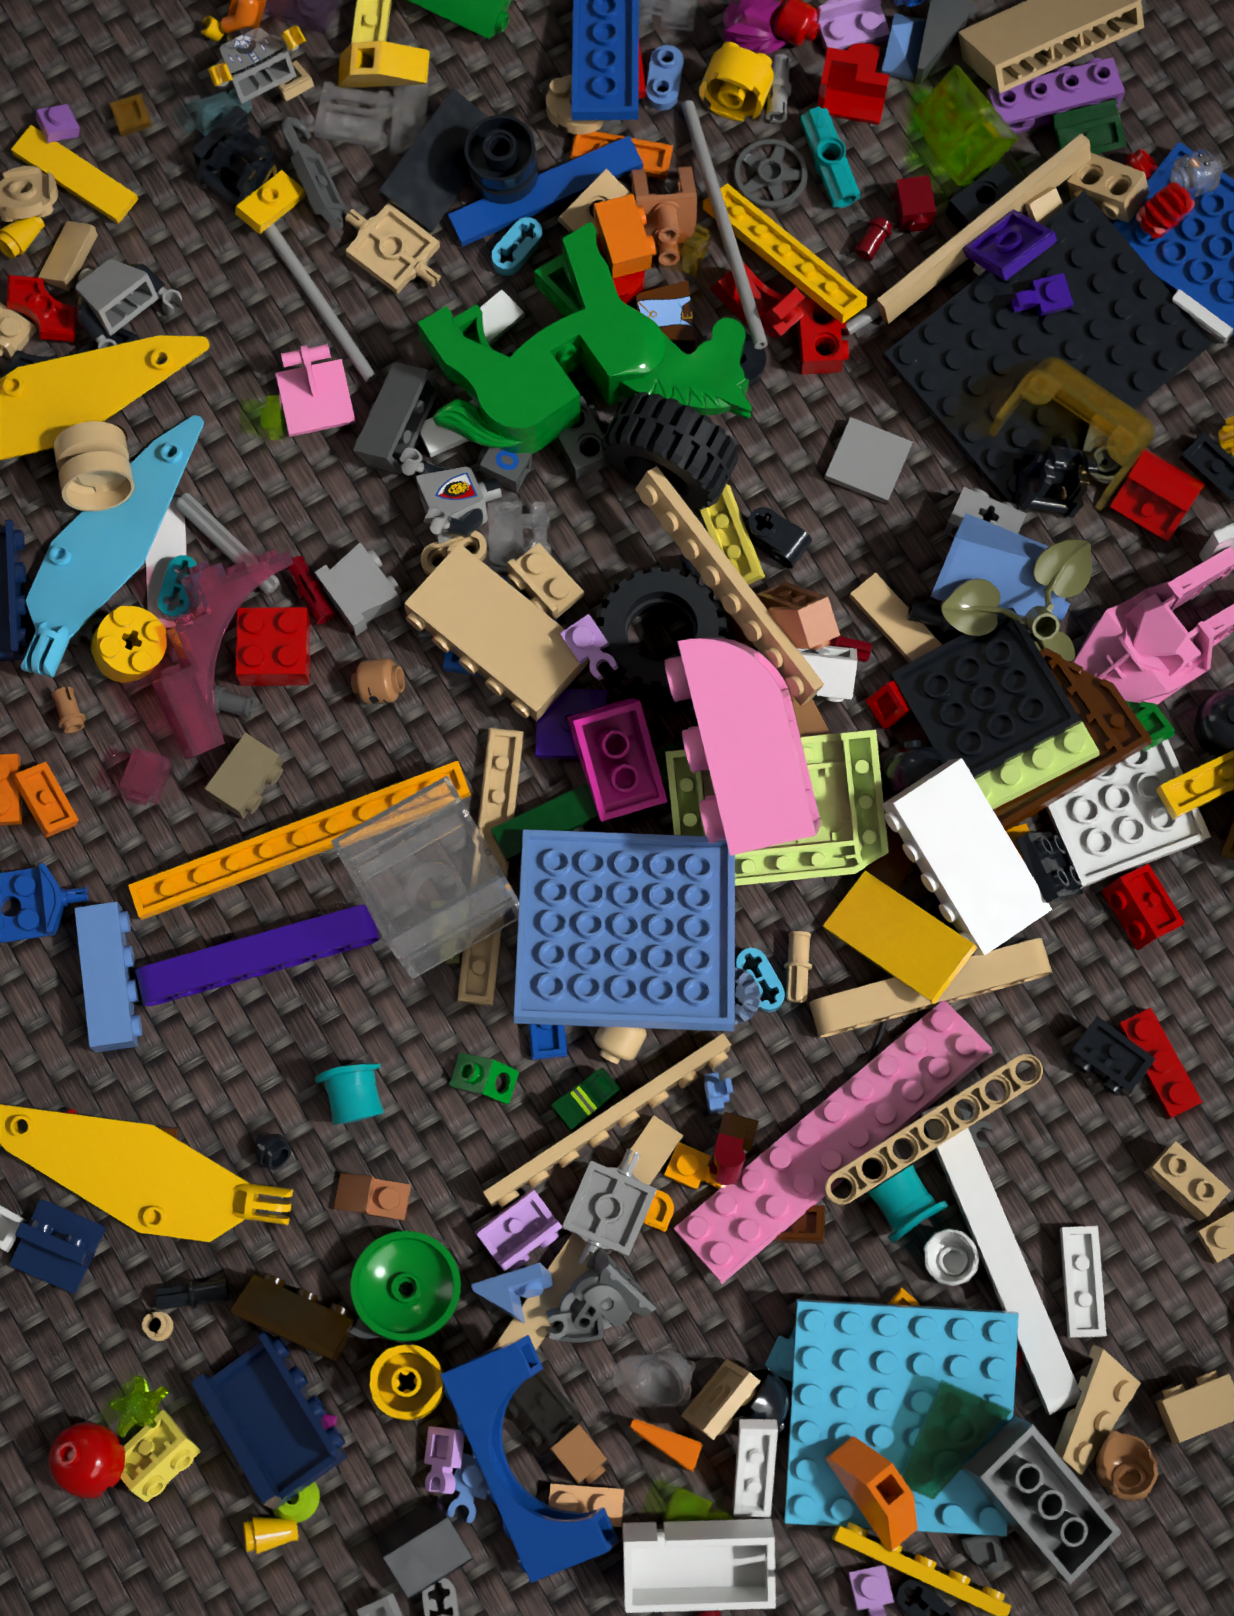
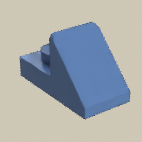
M541 1263L472 1284L473 1291L484 1301L522 1323H525L520 1297H536L543 1293V1289L553 1287L551 1273Z

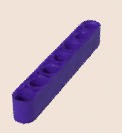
M365 904L138 968L135 970L143 1005L155 1006L368 946L378 942L381 938L372 906Z

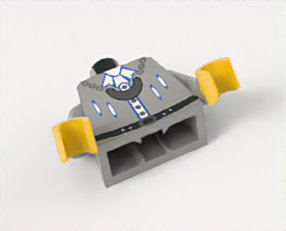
M298 25L286 29L280 34L281 37L269 35L262 28H255L245 34L240 30L231 32L227 37V43L219 48L223 58L216 65L208 68L214 87L226 89L231 85L232 81L239 102L242 104L296 77L290 56L298 49L299 44L306 42Z

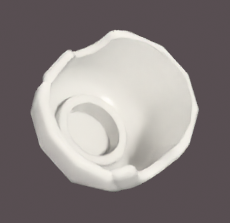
M948 1228L935 1232L924 1246L926 1269L940 1284L957 1286L966 1283L978 1270V1248L975 1242L962 1231Z

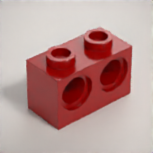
M803 299L797 305L804 313L797 321L801 375L841 373L843 361L849 359L848 340H842L841 329H846V322L843 324L813 299ZM818 316L826 317L829 320V322L826 324H819L814 320V318ZM825 347L830 349L832 354L824 356L819 354L816 349Z

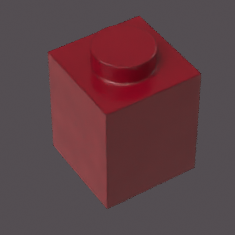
M930 176L896 179L893 197L900 230L922 231L932 226L936 207Z

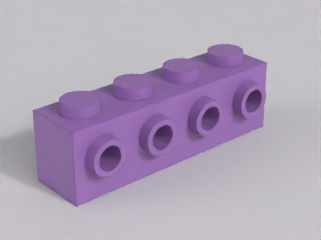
M1113 57L1104 60L1095 58L1081 66L1073 68L1070 66L1060 67L1053 73L1035 77L1001 94L991 87L987 90L983 106L994 138L999 139L1053 125L1050 116L1114 99H1117L1118 104L1116 106L1119 108L1125 90Z

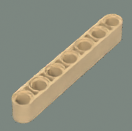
M1042 938L992 950L985 956H971L935 1004H932L894 977L811 1001L809 1006L818 1036L823 1038L934 1008L941 1001L952 1003L1039 979L1051 974L1052 969Z
M1030 1054L1017 1056L833 1173L824 1185L826 1198L835 1205H846L1037 1084L1043 1075L1041 1062ZM1026 1062L1033 1068L1034 1076L1031 1081H1022L1017 1077L1015 1068L1018 1063ZM988 1082H997L1002 1086L1003 1096L1001 1100L992 1101L986 1096L985 1086ZM958 1101H966L972 1106L973 1115L970 1120H961L955 1115L954 1106ZM935 1120L940 1123L943 1129L941 1138L931 1140L925 1136L923 1127L926 1121ZM899 1139L906 1140L911 1144L912 1154L906 1160L897 1158L893 1153V1144ZM874 1159L880 1163L882 1172L877 1179H869L863 1174L862 1164L865 1160ZM843 1178L850 1183L851 1193L847 1198L839 1199L832 1194L831 1184L835 1179Z

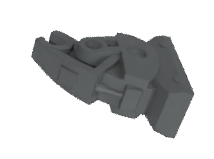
M600 1248L594 1256V1267L581 1274L572 1283L571 1289L563 1295L558 1308L546 1311L548 1323L561 1321L556 1327L547 1326V1334L550 1339L564 1342L599 1340L604 1338L605 1329L612 1326H621L630 1319L632 1312L645 1317L652 1313L656 1306L649 1293Z

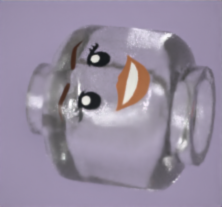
M1205 149L1186 154L1176 159L1170 171L1171 183L1177 182L1182 188L1184 187L1191 194V198L1214 191L1220 183L1223 172L1222 164L1217 157H1214L1211 152Z

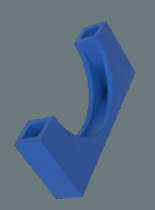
M526 1335L452 1367L442 1373L441 1378L443 1380L444 1394L452 1401L457 1412L458 1426L461 1432L467 1435L473 1449L472 1457L474 1463L482 1470L487 1481L488 1495L491 1501L497 1504L501 1513L504 1532L512 1539L517 1550L518 1564L532 1583L607 1553L619 1540L604 1507L585 1512L565 1511L551 1507L539 1501L525 1490L508 1465L502 1441V1425L506 1408L519 1386L526 1379L543 1369L529 1335Z

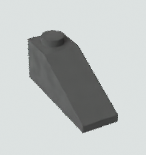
M930 0L914 84H922L959 39L958 32L965 29L966 21L973 22L976 1Z

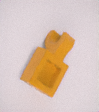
M680 1142L677 1144L664 1177L696 1191L701 1181L717 1189H725L726 1186L715 1182L711 1178L708 1167L711 1160L710 1155Z

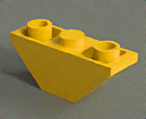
M385 41L352 42L340 54L337 87L360 88L427 84L430 52L426 49Z

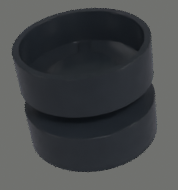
M509 115L489 116L473 126L465 141V156L471 183L476 192L484 199L497 204H510L525 198L534 189L539 176L535 140L531 130L521 120Z

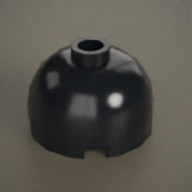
M1223 689L1211 694L1199 706L1195 717L1196 723L1194 724V732L1200 745L1214 756H1222L1234 750V689Z
M921 740L900 743L901 750L890 753L883 761L880 770L883 795H897L944 764L946 760L933 747H922Z
M758 1365L749 1370L760 1381L755 1388L756 1393L749 1403L740 1406L732 1416L733 1421L727 1429L737 1437L739 1419L777 1420L778 1433L788 1423L787 1414L790 1407V1394L786 1385L766 1365Z

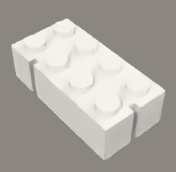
M771 1519L664 1522V1529H657L656 1522L623 1523L625 1613L776 1608L774 1573L775 1536Z

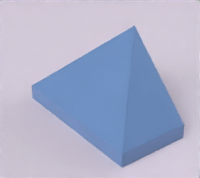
M894 14L882 73L908 80L914 79L926 24L925 19Z

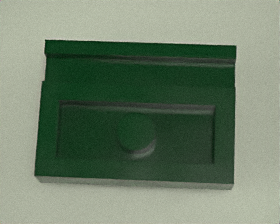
M1117 99L1050 116L1054 124V135L1058 151L1081 133L1090 140V151L1093 154L1126 147L1121 117L1116 106L1118 104Z

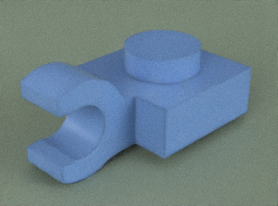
M718 1072L705 1074L703 1084L709 1115L722 1113L725 1108L724 1103L730 1102L729 1095L734 1093L731 1078L720 1081Z

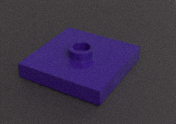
M1013 209L962 249L966 258L1006 281L1056 243L1057 238L1052 230Z
M565 689L537 721L536 758L579 759L567 717L606 706L607 690Z

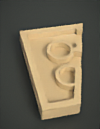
M1094 1344L1089 1354V1357L1094 1360L1088 1376L1082 1375L1077 1389L1082 1391L1075 1409L1067 1413L1054 1448L1064 1463L1080 1475L1084 1473L1089 1463L1094 1459L1098 1449L1141 1384L1104 1349Z

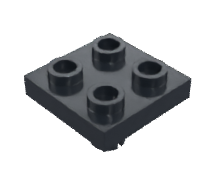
M1053 831L1027 833L1015 840L1028 865L1027 868L1036 881L1046 903L1072 900L1084 894L1079 886L1082 882L1075 868L1069 865L1064 855L1066 853L1064 843L1059 836L1054 835Z

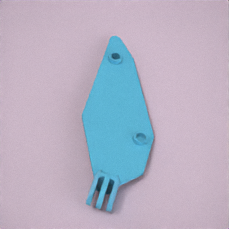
M191 416L155 439L130 464L135 488L127 501L103 511H82L51 542L25 600L36 631L20 665L21 670L54 678L70 638L144 564L203 428L204 421L201 416Z

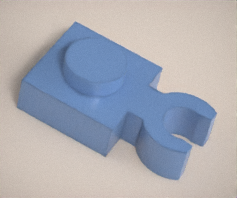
M463 1453L461 1468H457L454 1475L456 1482L455 1490L459 1491L460 1494L449 1505L448 1515L453 1517L456 1508L459 1505H465L469 1509L466 1522L472 1523L476 1517L475 1497L486 1500L488 1484L482 1470L475 1465L473 1457Z

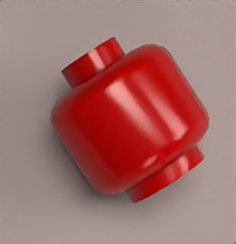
M781 0V4L776 8L770 19V23L773 24L774 34L796 47L803 45L807 40L812 42L821 28V24L817 23L818 10L802 0Z

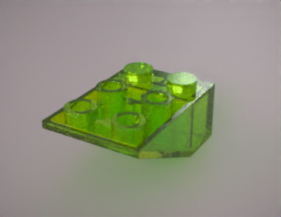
M958 65L951 69L912 112L936 160L958 186L972 184L975 177L987 167L991 168L1019 139L1018 135Z

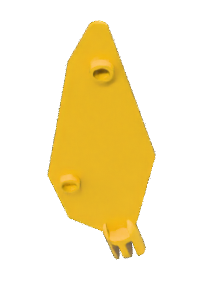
M158 335L17 367L0 379V461L54 448V441L57 436L73 425L92 421L104 422L205 353L210 346L208 339L203 336ZM162 359H167L165 363L159 364Z
M0 1104V1144L6 1151L139 1233L211 1242L244 1220L289 1225L290 1217L286 1215L257 1212L256 1210L291 1211V1202L259 1197V1194L292 1197L293 1189L250 1184L155 1125ZM20 1119L25 1120L28 1124L26 1132L21 1131L18 1127Z

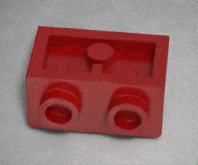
M1149 863L1121 876L1102 890L1108 905L1115 913L1137 950L1143 949L1153 941L1185 924Z

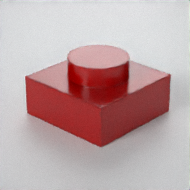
M895 680L885 684L866 700V703L883 729L892 727L911 712Z

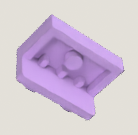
M532 1188L475 1231V1233L498 1265L504 1271L508 1268H511L513 1271L529 1260L528 1253L537 1246L545 1248L555 1241L559 1236L557 1231L562 1228V1225L555 1219Z

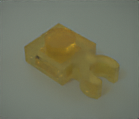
M698 224L695 226L692 238H687L680 251V256L683 257L682 270L694 276L703 261L710 245L709 230Z

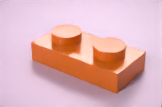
M18 753L0 755V826L22 824L21 794L13 781L14 775L21 772V757Z
M47 762L14 775L13 781L45 838L77 825L79 819Z

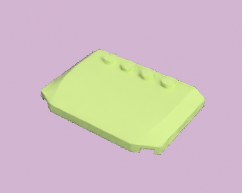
M876 729L801 737L822 825L815 836L735 854V886L856 874L875 860L889 853L884 818L885 812L882 806L884 802ZM685 749L666 751L674 835L706 836L699 801L705 800V796L715 794L710 771L706 769L692 773Z

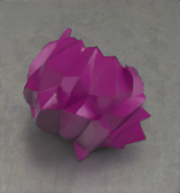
M731 0L723 16L725 42H734L741 48L768 56L783 47L788 42L776 39V35L773 29H771L772 23H770L772 14L781 2L774 0Z

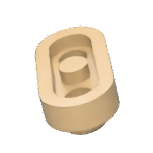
M474 531L467 538L457 536L441 544L438 541L429 544L421 554L423 571L429 576L437 568L432 564L433 561L438 558L444 560L458 543L465 548L468 546L475 547L476 552L473 555L483 561L487 554V544L484 536L478 531Z

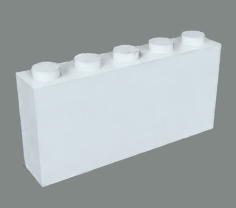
M962 758L948 760L882 804L886 811L884 818L894 832L898 831L904 841L902 847L905 854L912 862L917 863L923 873L921 874L923 884L930 892H934L940 901L939 910L949 923H953L960 935L977 947L972 955L985 956L1052 910L1049 903H1046L1036 881Z

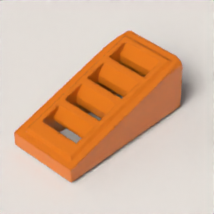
M638 1419L632 1420L630 1428L636 1434L686 1470L694 1471L702 1448L701 1442Z

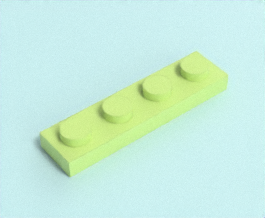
M1081 722L980 776L975 781L991 808L995 809L1100 754L1085 725Z

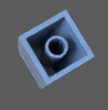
M965 513L930 597L944 601L960 584L970 579L980 578L990 581L999 590L1001 598L998 607L1008 610L1014 608L1017 614L1026 616V613L1031 608L1045 605L1044 590L1047 586L1038 583L1034 579L1033 568L1040 553L1049 546ZM1052 591L1051 601L1054 605L1052 613L1059 621L1063 622L1070 603Z

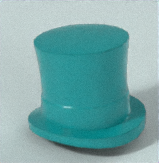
M365 1062L336 1067L324 1071L315 1077L316 1083L324 1082L330 1102L332 1125L358 1122L385 1113L377 1091L374 1072L382 1068L380 1062Z
M913 1164L903 1168L867 1193L883 1212L893 1229L888 1236L890 1243L897 1241L923 1220L948 1207L946 1201L937 1203L928 1193L917 1175Z

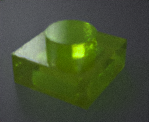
M280 395L266 396V408L260 409L262 429H268L271 440L284 439L283 406Z

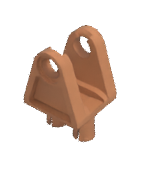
M691 166L678 167L679 179L678 192L676 194H649L645 169L631 171L632 194L635 197L637 206L642 205L646 215L647 225H643L646 236L652 235L655 244H658L659 262L663 265L670 266L679 261L678 243L696 242L697 195Z

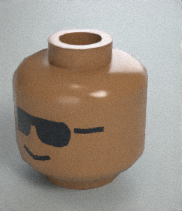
M389 658L363 660L358 665L356 673H353L351 676V687L354 694H359L360 699L365 704L392 703L398 698L399 693L404 691V672L401 666H397Z

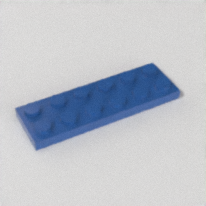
M573 0L572 121L639 120V0Z

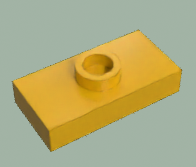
M281 170L236 206L235 214L257 233L261 234L305 198L306 191Z

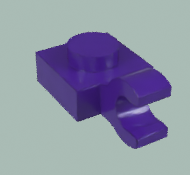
M1064 273L1033 280L1029 284L1030 290L1016 293V298L1010 299L1014 313L1036 307L1038 316L1067 310L1074 305Z

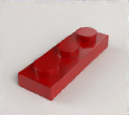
M1152 1008L1118 1024L1121 1033L1156 1058L1145 1073V1077L1168 1120L1202 1103Z

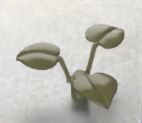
M1067 539L1050 545L1040 553L1034 564L1033 576L1038 583L1047 586L1044 590L1045 605L1031 608L1026 613V616L1019 615L1003 607H998L1001 598L999 590L990 581L980 578L970 579L960 584L943 601L941 605L942 614L954 628L972 636H981L992 632L997 626V613L1003 614L1026 625L1027 629L1038 639L1034 643L1039 651L1048 648L1061 655L1064 660L1074 662V645L1065 633L1059 631V620L1052 613L1054 605L1051 601V592L1053 591L1062 598H1070L1080 594L1086 588L1092 572L1091 543L1082 539Z

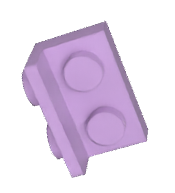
M829 0L819 6L817 23L821 24L819 34L825 52H827V47L848 50L849 47L856 43L873 45L888 41L890 31L881 8L882 0Z

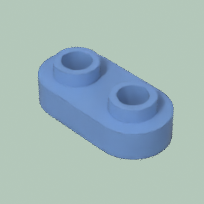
M662 45L656 48L651 55L646 85V100L656 110H668L678 101L683 70V55L678 48L671 45ZM664 57H669L672 59V61L666 63L662 61V59ZM666 87L668 90L666 92H660L657 90V88Z

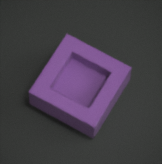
M68 104L36 110V120L47 143L79 137L80 127Z

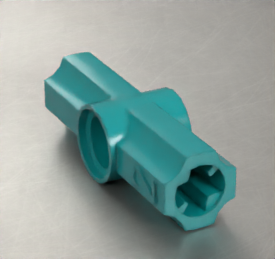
M820 106L810 109L807 113L800 116V123L815 159V171L821 176L833 207L841 209L851 206L852 203L860 199V192L845 156L846 146L838 138L828 109L821 108ZM833 155L837 159L830 161L825 159L823 156Z

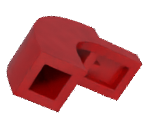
M743 262L765 335L774 338L781 337L804 315L797 305L805 296L797 287L787 294H779L771 290ZM730 269L710 289L732 313L747 324Z

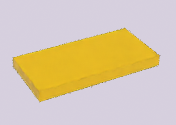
M864 871L823 925L828 932L932 1004L937 1002L977 949L971 941L867 871Z

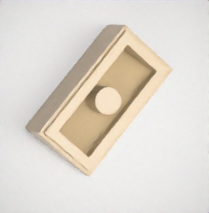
M67 221L38 278H43L44 282L69 292L98 236L95 227L86 223Z

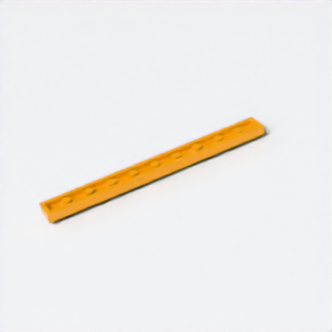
M455 761L129 884L128 887L138 917L144 920L471 796L459 761Z

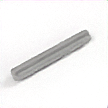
M184 493L177 499L175 503L177 509L265 594H271L277 589L280 584L278 578L189 493Z

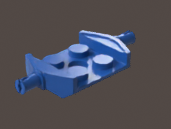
M45 863L39 864L38 868L0 873V943L55 935L60 927L64 908L68 907V903L89 901L87 886L67 890L61 888ZM10 899L19 900L21 903L20 911L14 916H5L2 911L4 903Z

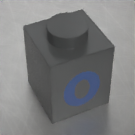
M484 446L477 461L480 464L481 477L487 480L496 478L500 486L518 493L532 466V454H517L501 448Z

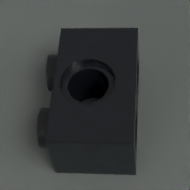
M1001 162L992 169L987 167L975 177L972 184L966 188L960 186L949 196L946 215L961 231L1018 185L1019 182ZM985 197L991 203H981L977 200V198Z

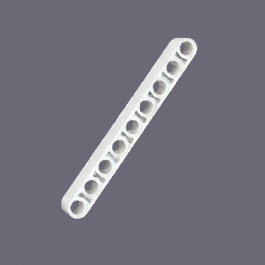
M956 1103L954 1106L955 1115L959 1119L965 1120ZM940 1105L921 1112V1117L933 1111ZM935 1120L926 1121L924 1125L930 1139L938 1140L941 1138L943 1129L940 1123ZM966 1128L936 1147L935 1152L971 1237L978 1248L979 1256L1002 1310L1014 1311L1019 1314L1017 1344L1021 1349L1023 1360L1047 1414L1051 1415L1077 1404L1081 1392L1077 1389V1382L971 1133Z

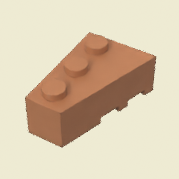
M783 582L756 594L796 648L818 650L830 644L829 640L840 636L828 596L788 582ZM727 612L736 642L747 646H754L746 638L735 619Z

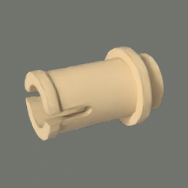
M164 1312L148 1314L142 1322L144 1332L150 1339L155 1341L167 1339L174 1329L172 1318ZM157 1320H160L161 1327L156 1333L153 1330V1325Z

